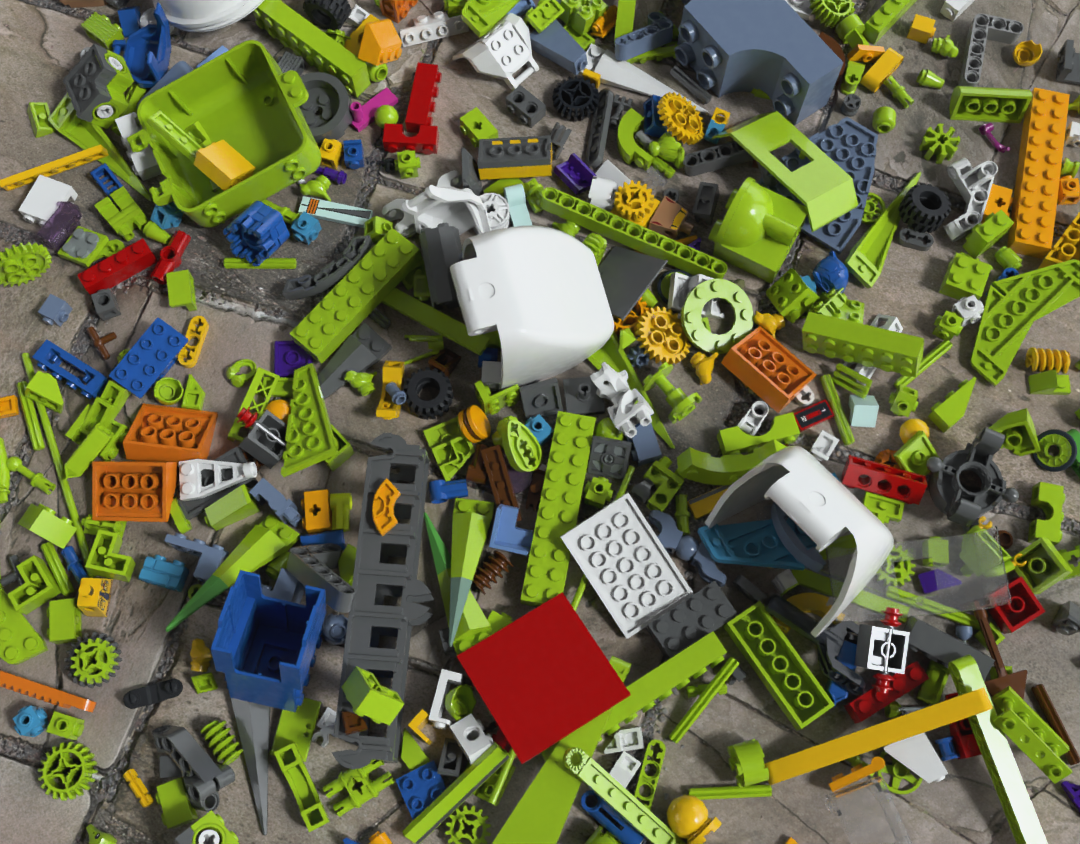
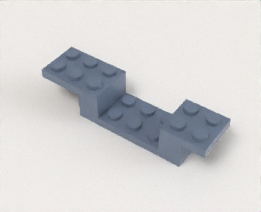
M175 533L174 536L167 534L164 542L172 548L200 557L193 576L202 583H205L229 556V552L219 545L213 544L210 547L205 544L206 542L194 538L191 541L179 533ZM283 568L280 570L274 589L261 584L264 596L298 604L301 603L306 587L287 569Z

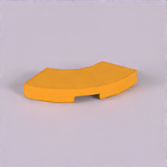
M387 478L378 487L372 506L373 520L382 537L398 524L394 516V506L396 500L401 495Z

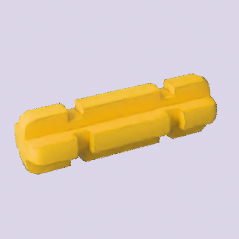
M129 769L123 774L126 782H129L128 785L135 796L140 798L139 802L142 807L146 808L154 802L151 794H148L149 791L142 780L137 778L138 774L135 769Z

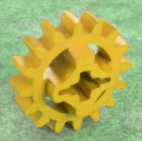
M631 180L629 185L624 182L623 187H618V192H615L614 205H617V211L622 210L621 216L627 214L628 219L634 216L635 220H637L638 215L644 218L645 212L650 213L654 205V195H651L652 189H647V184L641 186L640 181L634 184L633 180Z

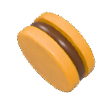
M471 405L459 412L458 423L460 429L470 442L478 443L490 436V423L481 408Z

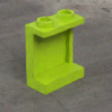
M87 404L65 434L66 437L78 445L87 437V435L79 430L92 406L90 404ZM115 420L107 428L114 433V436L98 455V457L105 461H111L118 455L119 449L129 431L126 425L120 424Z

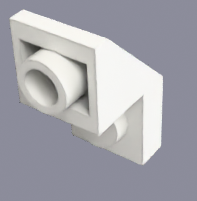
M624 751L609 774L626 789L640 767L641 762Z

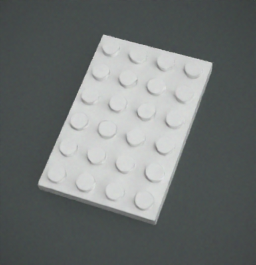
M628 492L560 536L626 639L694 595Z

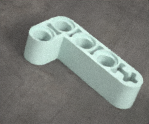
M522 183L504 187V198L509 204L512 227L532 226Z

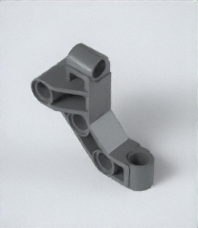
M164 725L153 730L152 734L157 751L159 753H167L181 769L192 807L206 812L215 811L220 802L218 791L235 781L233 769L227 764H215L184 727Z

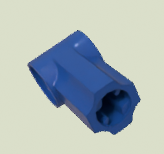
M466 479L448 482L445 480H435L428 483L430 502L433 504L444 503L448 499L468 497Z

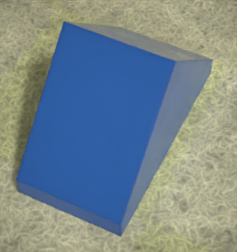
M140 6L124 7L117 11L125 38L141 29Z

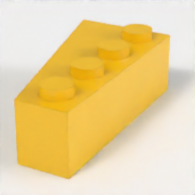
M1080 212L1038 269L1072 259L1080 261Z

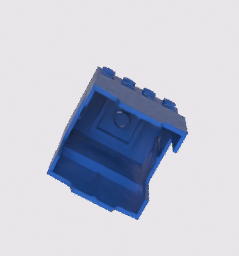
M240 570L234 586H231L218 619V629L211 646L215 669L225 673V681L227 682L230 698L296 712L297 707L303 703L304 686L307 687L310 681L309 669L314 667L316 662V648L320 649L322 643L321 632L326 615L325 589L306 585V605L264 596L262 594L260 574Z

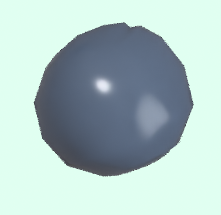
M332 613L325 617L322 625V636L326 642L333 645L345 643L348 618L343 614L333 615Z

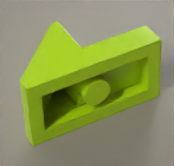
M1049 370L1028 376L1030 394L1069 395L1071 393L1069 375H1057L1056 370Z

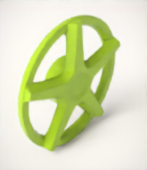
M884 750L879 757L883 758L887 752ZM892 757V765H885L883 769L877 771L881 784L895 794L912 793L920 786L923 780L921 777L917 780L910 773V769L894 757ZM881 772L893 775L892 787L884 781ZM902 779H906L915 785L908 790H898Z

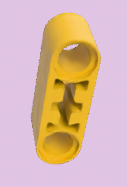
M888 48L866 72L860 84L875 93L883 85V82L899 67L904 57L892 48Z

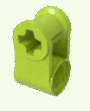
M848 60L840 88L843 94L855 93L865 69L864 64Z

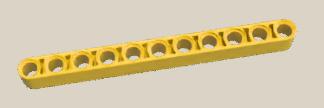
M984 687L764 763V768L768 767L769 770L768 783L769 785L779 783L991 710L993 706Z

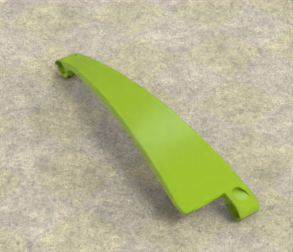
M612 656L609 662L624 683L632 664ZM613 707L559 741L492 844H557L582 783L564 765L563 755L567 749L576 747L592 758ZM577 753L571 755V764L575 765L579 761Z

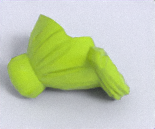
M666 132L657 142L652 141L649 143V153L651 156L658 155L663 160L674 163V166L678 169L683 167L685 150L681 143L672 137V134Z

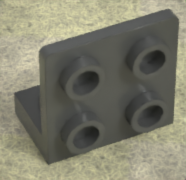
M1067 39L1058 52L1056 81L1080 85V53H1075V48H1073L1074 40Z

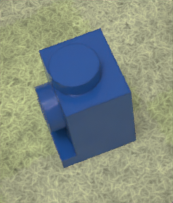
M361 139L343 141L346 168L358 169L364 167V149Z

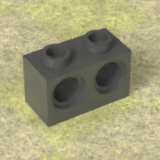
M521 85L506 97L507 111L510 114L516 115L524 125L527 124L530 128L546 115V105Z

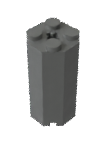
M441 223L436 228L421 229V234L419 235L432 308L442 310V306H447L448 309L460 307L450 266L463 261L459 230L454 226H449L448 223Z

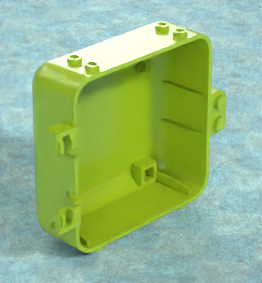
M248 40L234 46L227 52L145 97L140 102L137 110V116L143 129L129 136L127 140L133 152H140L150 144L154 149L152 151L159 168L167 178L160 182V187L149 188L154 203L158 206H164L174 201L176 206L195 223L202 227L212 228L225 223V221L243 212L254 201H263L315 172L321 163V152L299 108L309 97L299 74L293 70L282 73L279 65L262 43L256 40ZM159 110L183 131L198 121L212 143L225 140L256 167L251 177L225 191L220 188L212 192L206 175L193 165L194 163L151 127L147 121Z

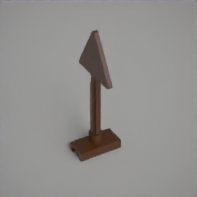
M993 596L959 604L962 612L973 611L975 619L978 620L990 656L995 660L993 664L998 677L984 682L988 693L993 697L1010 686L1024 699L1028 671L1021 670L1007 674L987 620L986 608L996 604Z

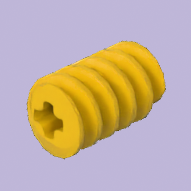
M1030 347L1026 353L1025 366L1026 368L1031 366L1032 371H1036L1037 367H1039L1040 372H1043L1045 367L1046 371L1053 370L1054 368L1057 373L1061 369L1062 374H1066L1070 366V353L1066 350H1044L1043 348L1036 349Z

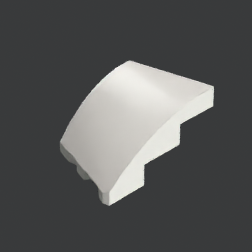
M677 272L672 273L667 309L681 313L687 298L686 296L690 290L699 283L714 278L702 274L689 277ZM714 298L706 302L701 316L723 319L724 313H721L718 303L720 298Z

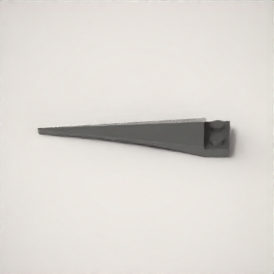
M365 322L353 335L347 338L318 375L324 400L348 383V381L344 380L345 374L348 371L352 370L357 373H363L378 363L392 349L391 345Z
M231 698L262 832L266 836L268 833V767L271 707Z

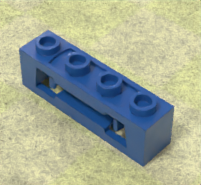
M47 339L33 355V358L38 362L36 365L45 372L47 369L52 371L51 375L59 381L63 378L67 381L66 385L73 390L80 389L82 391L81 394L89 400L101 397L109 381L106 376ZM58 355L67 364L74 367L81 373L85 374V377L82 380L87 385H85L79 378H77L70 372L60 367V364L63 361L58 357Z

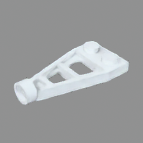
M204 459L180 461V500L202 499L249 478H255L257 476L256 464L254 462L233 463ZM232 468L233 478L222 481L221 469ZM203 469L213 470L214 482L202 487L201 471Z

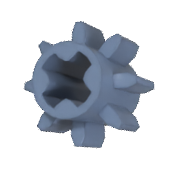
M637 344L632 348L630 347L627 357L633 367L636 365L641 369V366L648 365L650 354L644 355L645 348H639L640 345Z

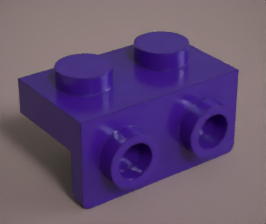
M575 153L570 155L568 161L555 166L553 170L576 195L589 190L593 176H596Z

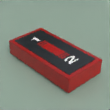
M826 399L793 413L800 432L835 416Z

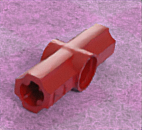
M180 230L175 231L169 244L160 251L161 258L150 276L151 279L159 284L166 285V274L173 272L175 268L181 265V256L191 240L189 235Z

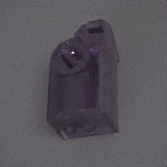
M58 201L56 204L58 209L37 233L44 244L56 252L62 248L77 226H81V211L79 206L72 202Z

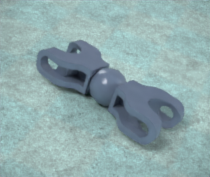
M652 510L649 513V521L658 528L660 534L657 537L667 553L673 555L675 551L680 559L692 560L691 564L697 567L700 577L705 582L712 583L715 581L719 587L725 586L727 577L717 569L715 561L711 558L704 543L701 542L699 545L694 537L682 536L684 532L677 529L672 516L659 510Z

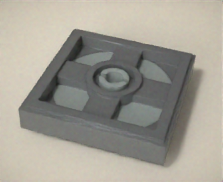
M593 435L586 473L624 479L632 442Z

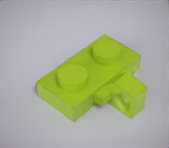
M865 492L862 504L883 524H888L889 520L901 521L905 502Z

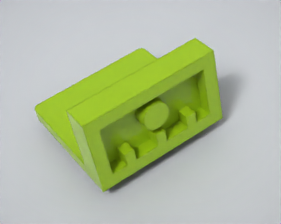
M540 0L535 9L531 8L525 14L526 17L523 19L526 26L528 27L531 24L539 34L542 33L565 11L556 0Z
M481 380L474 383L476 398L485 415H494L501 408L514 406L520 400L518 384L492 395L488 385L484 386Z

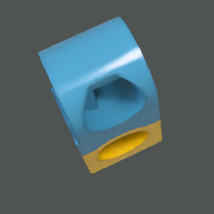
M715 108L704 140L718 144L720 138L712 139V137L725 130L729 122L730 112Z

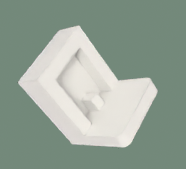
M822 430L810 451L813 452L812 455L820 461L825 459L827 461L840 439Z

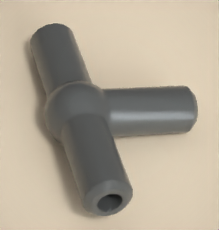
M12 555L9 557L14 573L0 579L2 586H6L18 580L20 586L25 583L16 567L20 564L17 555Z

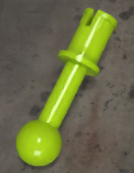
M12 456L7 459V468L12 472L18 471L30 479L31 486L38 487L47 495L52 493L49 489L55 490L56 485L44 478L42 473L35 474L23 466L22 460L19 457Z

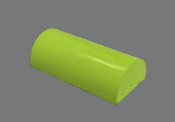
M956 86L950 100V120L1021 123L1033 97L1032 92L1028 89Z

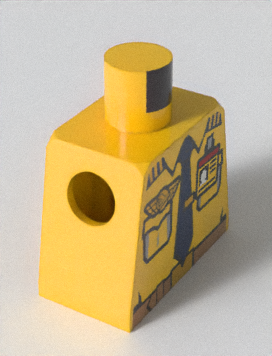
M81 579L78 589L77 607L86 616H108L113 579Z

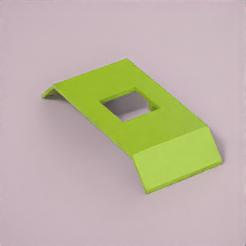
M778 111L758 114L712 137V139L731 136L771 175L806 206L812 232L858 206L852 177ZM791 142L801 151L799 154L800 159L804 160L807 157L812 162L791 172L770 152Z

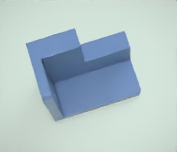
M504 504L498 506L489 547L529 555L534 531L515 527L519 508Z

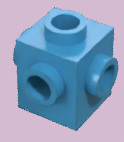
M174 202L164 206L155 204L150 219L161 229H169L179 226L184 212Z
M305 211L299 218L293 221L291 226L294 234L293 237L298 242H305L308 245L318 237L322 229L319 220Z
M31 705L20 709L18 715L12 718L16 724L14 728L17 733L28 737L40 735L50 723L47 719V713L43 708Z

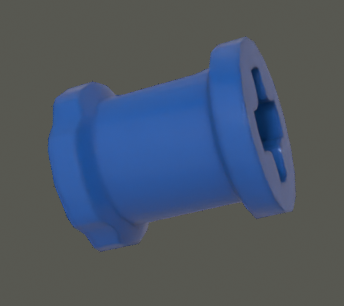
M953 736L935 740L942 754L941 761L960 757V754L956 752Z

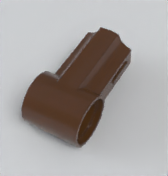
M476 445L472 464L468 467L466 481L486 485L488 474L481 450L489 448V446Z

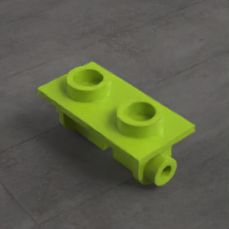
M327 29V31H323L343 47L346 39H351L341 30Z
M91 514L81 521V525L85 527L84 534L97 535L100 529L118 533L121 539L123 538L127 521L92 520Z

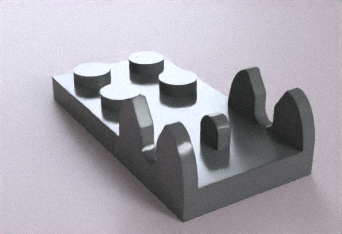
M238 446L214 460L247 463L243 450ZM232 468L221 469L222 481L233 478ZM203 469L201 471L202 487L214 482L213 470ZM249 478L205 498L189 501L180 500V481H177L174 494L185 518L191 520L203 513L205 508L239 486L245 484L246 487L252 488L258 481L256 478Z

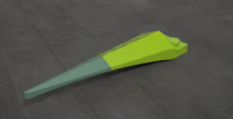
M456 498L452 519L450 647L453 645L468 593L492 525L495 502Z

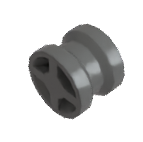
M855 94L847 95L840 108L842 114L848 117L856 115L861 105V99Z

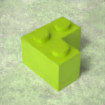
M31 503L17 523L62 549L65 548L77 528L72 526L73 521L64 516L61 519L54 516L56 511L40 503L38 506Z
M99 529L85 568L93 575L130 582L136 563L132 557L118 554L123 542L118 533Z
M33 555L16 566L25 583L7 595L16 611L27 615L62 592L44 560Z
M357 666L341 687L346 695L345 698L353 707V712L361 717L364 715L370 717L378 724L382 722L390 726L404 706V702L397 692L381 686L373 673Z

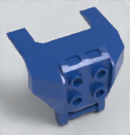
M157 3L156 9L153 12L157 25L148 24L129 35L126 40H114L112 43L114 53L120 55V51H124L123 58L132 75L133 83L138 84L141 88H153L168 72L172 50L170 26L160 3Z

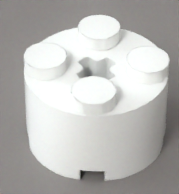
M593 176L587 203L610 212L618 183L613 180Z

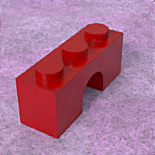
M385 123L383 133L385 151L396 153L404 150H415V153L437 154L439 141L438 126L420 125L419 133L416 136L407 137L404 135L402 124Z

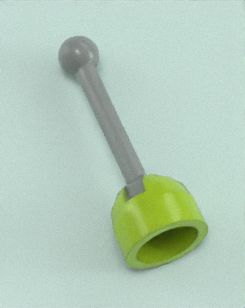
M893 701L884 707L887 718H895L904 710L917 711L925 707H901L898 702Z

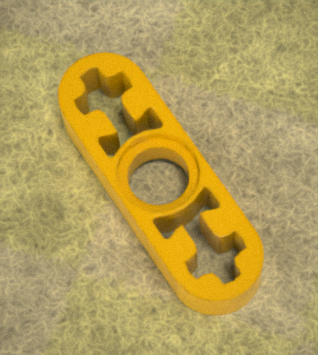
M195 316L189 323L185 335L188 338V342L178 354V361L184 368L194 367L199 358L209 329V324L203 316ZM200 322H202L203 326H199V328H197L196 324L199 325ZM192 338L198 339V343L195 346L189 345V341ZM188 356H190L191 360H187V362H185L184 358H188Z

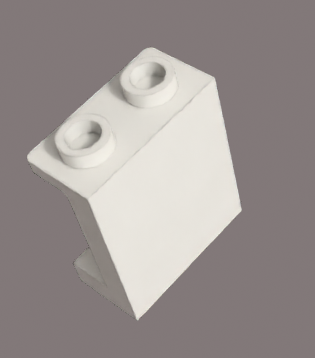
M39 175L18 211L24 216L23 219L33 224L35 222L47 230L50 228L57 230L58 226L55 222L68 199L75 201L78 194L70 185Z
M444 669L441 670L428 718L435 728L446 730L447 727L453 724L450 720L442 718L445 707V695L449 692L451 684L459 686L464 683L462 674Z

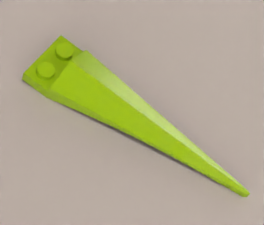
M67 92L48 118V121L58 132L84 150L101 144L107 149L109 155L98 159V161L102 164L105 163L111 171L146 199L154 202L152 196L102 128L78 118Z
M921 172L916 173L850 250L849 256L843 263L867 289L872 288L881 274L890 244L901 219L900 211H898L900 203L911 187L917 184Z
M613 331L605 345L587 359L598 370L602 368L601 364L605 362L616 372L627 371V383L630 390L634 388L638 390L654 411V414L651 416L653 429L670 448L675 449L646 391L643 390V385L624 349L619 348V340Z

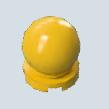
M686 794L672 800L667 810V823L670 829L678 837L687 839L688 842L686 844H703L706 841L704 836L708 835L711 831L715 832L722 824L716 816L712 819L709 818L708 809L696 796Z

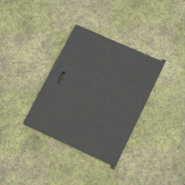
M614 246L598 267L612 316L624 321L666 265L667 259L662 260Z

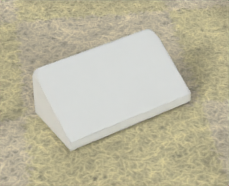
M608 159L595 173L597 177L617 182L616 192H618L619 186L623 187L624 182L628 185L631 182Z

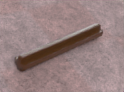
M1038 684L1033 686L1031 690L1050 727L1069 746V751L1064 754L1070 765L1079 763L1080 757L1044 685Z

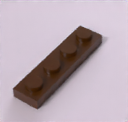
M496 445L481 450L497 508L500 504L519 508L501 446ZM520 509L518 512L517 521L522 520Z

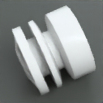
M496 193L480 195L479 197L487 210L491 230L510 228L509 204L506 199ZM474 226L473 229L476 235H478L477 226Z

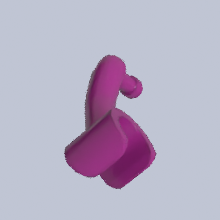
M985 123L980 126V133L986 135L998 151L1002 153L1010 151V147L1000 144L992 135L991 131L994 130L992 123Z

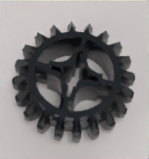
M569 76L567 81L562 79L561 83H557L556 88H554L552 96L553 106L556 108L557 114L561 113L562 118L567 116L568 121L571 118H574L575 122L577 118L583 121L584 116L589 118L591 114H594L595 107H598V89L595 88L594 83L590 84V79L585 81L583 76L581 79H578L577 76L571 79Z

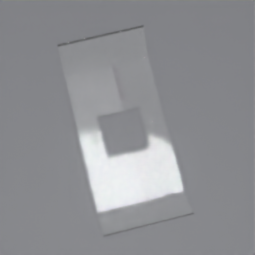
M997 526L973 534L894 543V547L883 565L863 590L836 618V621L867 622L885 619V614L881 610L886 611V607L899 609V613L903 615L898 616V618L982 610L1011 603ZM826 547L833 603H835L840 594L856 548ZM932 558L938 594L899 598L893 562Z

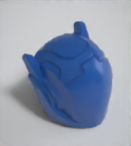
M830 250V255L819 261L812 272L816 287L822 293H828L832 289L837 290L842 287L844 289L840 293H844L848 284V269L837 259L835 252Z

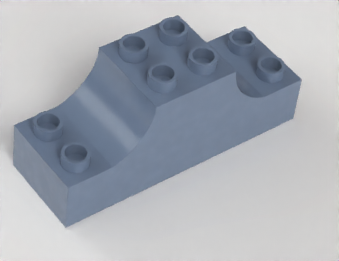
M681 0L685 6L681 25H679L678 46L675 47V55L682 65L686 66L689 64L696 72L697 81L703 89H711L718 98L732 92H751L753 88L761 89L773 101L775 111H778L783 117H788L794 125L827 105L844 62L785 0Z

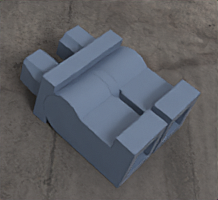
M264 478L250 490L249 493L262 506L268 503L283 523L287 524L289 522L296 528L302 522V517L298 513L299 510L290 499L287 500L284 495Z

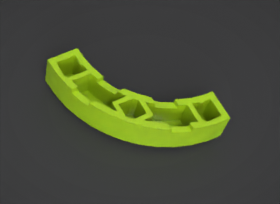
M773 439L767 444L754 449V453L748 455H723L720 458L711 457L709 453L689 447L677 457L678 473L680 476L695 482L711 485H732L767 457L787 446Z

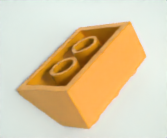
M390 19L366 23L358 59L378 66L400 58L402 42Z

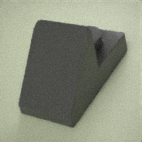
M445 738L437 774L456 777L461 775L464 753L455 739Z

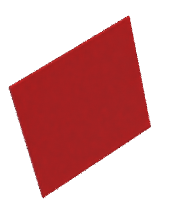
M563 592L457 655L458 660L521 764L529 761L631 696Z

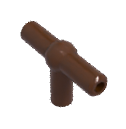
M88 327L87 332L93 341L94 347L98 349L104 360H108L110 354L104 344L117 338L115 332L100 338L94 327Z

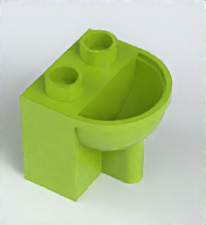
M747 177L740 189L735 188L731 193L725 209L728 211L724 220L718 219L715 222L708 239L715 242L713 256L772 284L801 231L808 214L805 206L756 183L755 179Z

